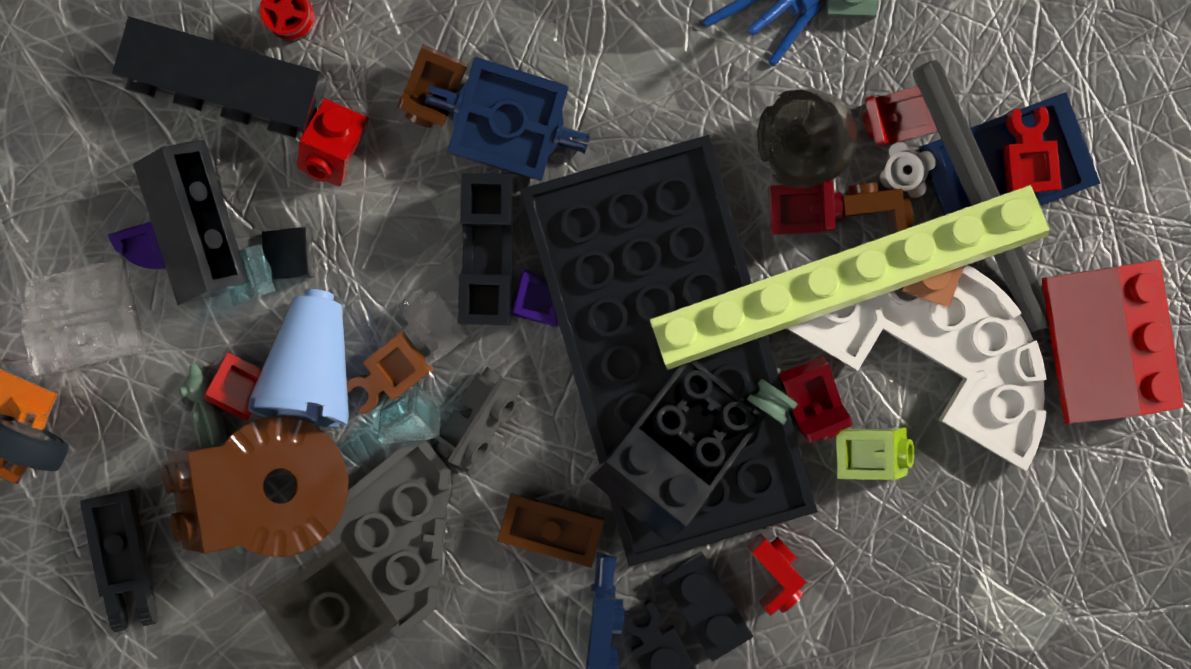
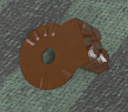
M270 416L254 420L235 431L222 446L167 453L168 464L162 465L164 486L168 494H174L177 511L170 515L173 537L176 542H182L183 549L204 554L241 546L256 554L271 557L299 554L316 546L332 532L342 516L348 496V473L340 450L323 430L310 422L296 417ZM279 468L289 471L296 483L293 496L288 501L280 504L270 501L263 490L266 476L271 471Z

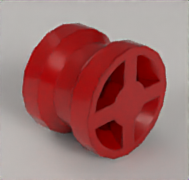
M262 0L260 3L262 22L275 36L284 41L303 39L311 32L315 24V12L308 0ZM292 18H297L291 22H288L287 26H285L286 21L291 20Z

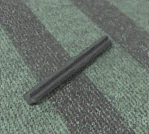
M932 60L920 65L913 71V77L971 206L1000 196L939 60ZM1023 246L994 255L1012 298L1021 311L1020 315L1029 331L1033 332L1047 328L1049 323L1044 293Z

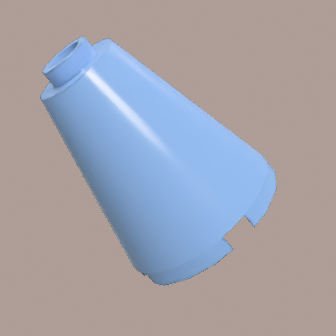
M306 289L304 296L293 298L250 396L248 411L261 417L275 416L276 411H278L279 416L296 417L322 428H340V424L347 426L349 411L343 310L341 304L333 301L334 294L323 290Z

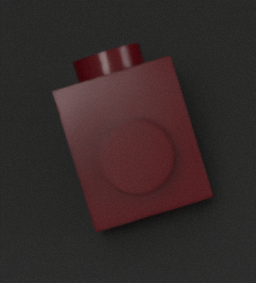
M822 181L816 184L770 185L768 187L770 236L830 233L835 231V222H841L843 219L841 192H834L833 181Z
M824 356L778 374L785 395L798 404L795 409L791 408L790 410L795 424L808 443L831 439L838 435L841 430L853 425L850 414L842 404L829 363Z

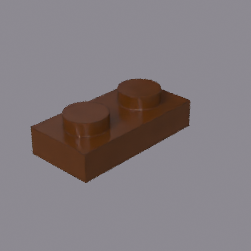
M511 492L497 542L592 568L605 518Z

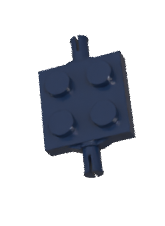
M478 57L473 58L467 82L458 94L430 84L427 94L445 99L446 101L427 95L424 103L426 106L429 105L452 112L453 130L446 153L537 181H542L548 157L557 145L584 154L588 147L584 143L590 140L589 133L586 134L563 126L562 109L569 86ZM570 138L575 139V140H578V141H581V142H584V143H580V142L571 140Z
M596 555L594 584H591L590 589L594 591L586 669H618V648L611 647L612 637H622L624 621L623 599L615 597L616 587L613 585L617 557Z

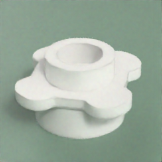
M905 142L893 144L889 149L890 159L886 163L885 170L880 174L882 185L889 189H903L913 198L922 196L927 190L925 181L928 172L936 166L935 156L930 151L920 153L911 150ZM906 165L912 167L911 174H906L904 172V167Z

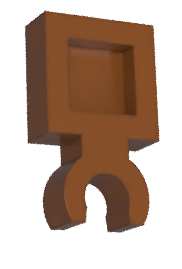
M403 331L362 362L371 374L359 375L347 382V393L357 387H363L368 392V401L358 409L361 414H365L381 403L383 391L393 401L432 372L434 368L408 334Z

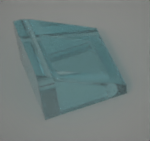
M414 387L380 410L378 440L382 444L429 440L440 435V409L419 387Z

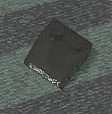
M343 542L338 543L297 567L255 597L304 669H336L399 624Z

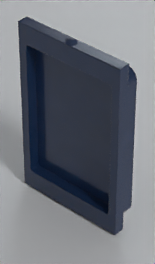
M1067 92L1020 109L1022 123L1026 127L1031 128L1034 123L1033 109L1046 107L1049 113V124L1042 133L1043 142L1057 140L1062 190L1035 193L1040 206L1100 184L1093 164L1094 161L1088 151ZM1007 114L970 128L1000 196L1007 194L1003 146L1016 144V137L1010 133L1006 124ZM942 139L920 146V153L930 151L936 158V166L928 172L943 215L945 216L970 207L971 204Z

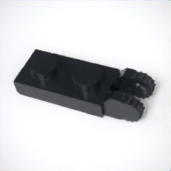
M130 489L80 500L99 597L103 596L111 630L113 632L126 630L128 614L125 600L121 593L131 590L134 592L141 624L143 626L156 624L158 612L154 592L150 587L153 582L134 490Z

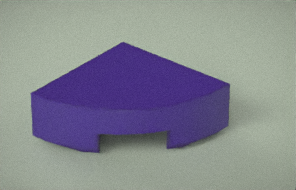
M151 221L107 234L114 249L131 263L147 269H166Z
M522 268L511 315L558 327L559 322L548 284L536 273Z

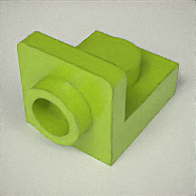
M895 427L892 429H844L836 435L837 479L897 480L907 476L908 468L913 466L914 444L912 439H907L906 427Z

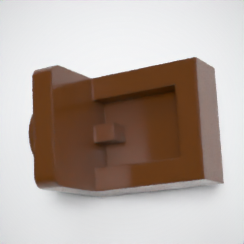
M423 44L397 108L405 111V117L417 125L431 128L433 124L443 126L449 111L429 105L426 106L424 103L427 95L446 100L427 94L429 86L431 84L435 87L457 93L469 63Z
M866 183L848 186L849 195L842 196L843 217L886 212L888 235L913 227L912 204L910 199L903 198V189L878 192L877 183Z

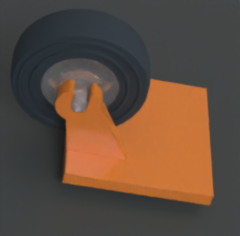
M0 369V477L18 484L27 467L43 471H58L67 455L69 445L57 435L44 429L58 394Z

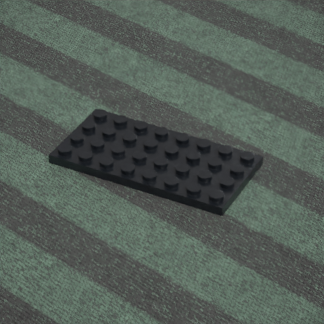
M709 135L520 189L599 465L679 367L667 370L650 319L752 284ZM767 335L696 360L765 418L687 527L665 542L609 496L629 567L818 512L789 411L787 410L785 413L787 421L783 425L747 400L750 394L755 395L759 392L758 382L760 379H763L783 393Z

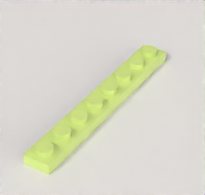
M1031 185L650 319L664 363L667 370L1048 237L1050 228Z

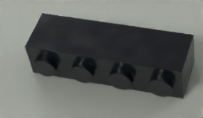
M128 16L112 71L113 75L127 81L125 90L150 98H155L157 90L174 95L173 104L202 112L204 104L221 108V118L244 125H249L251 117L269 122L267 131L296 139L298 131L305 132L321 105L328 80L317 70Z

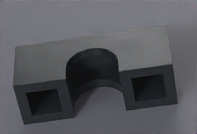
M461 173L460 224L462 225L463 256L461 274H459L458 324L511 326L514 178L512 174Z

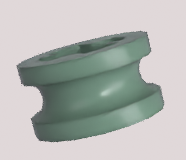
M760 379L758 382L759 392L755 395L750 394L747 400L784 425L787 421L785 417L786 411L791 408L795 409L798 404L771 384Z

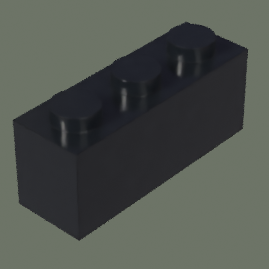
M205 140L163 146L135 162L133 166L177 305L218 296L248 283L249 279Z

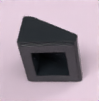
M296 227L262 232L265 280L315 277L311 228Z

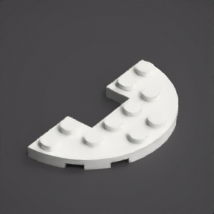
M965 265L949 308L940 307L897 289L786 328L857 371L881 331L887 332L963 378L938 419L939 421L1019 469L1028 470L1040 443L1046 419V411L1044 410V380L1047 379L1043 358L1037 340L1033 339L1025 321L1020 315L1021 311L999 286L978 270Z

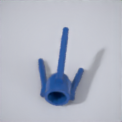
M736 0L704 18L703 24L709 27L759 0ZM779 0L748 27V33L755 35L785 10L794 16L799 12L801 13L769 58L768 63L771 66H775L809 20L821 11V7L818 4L820 0Z

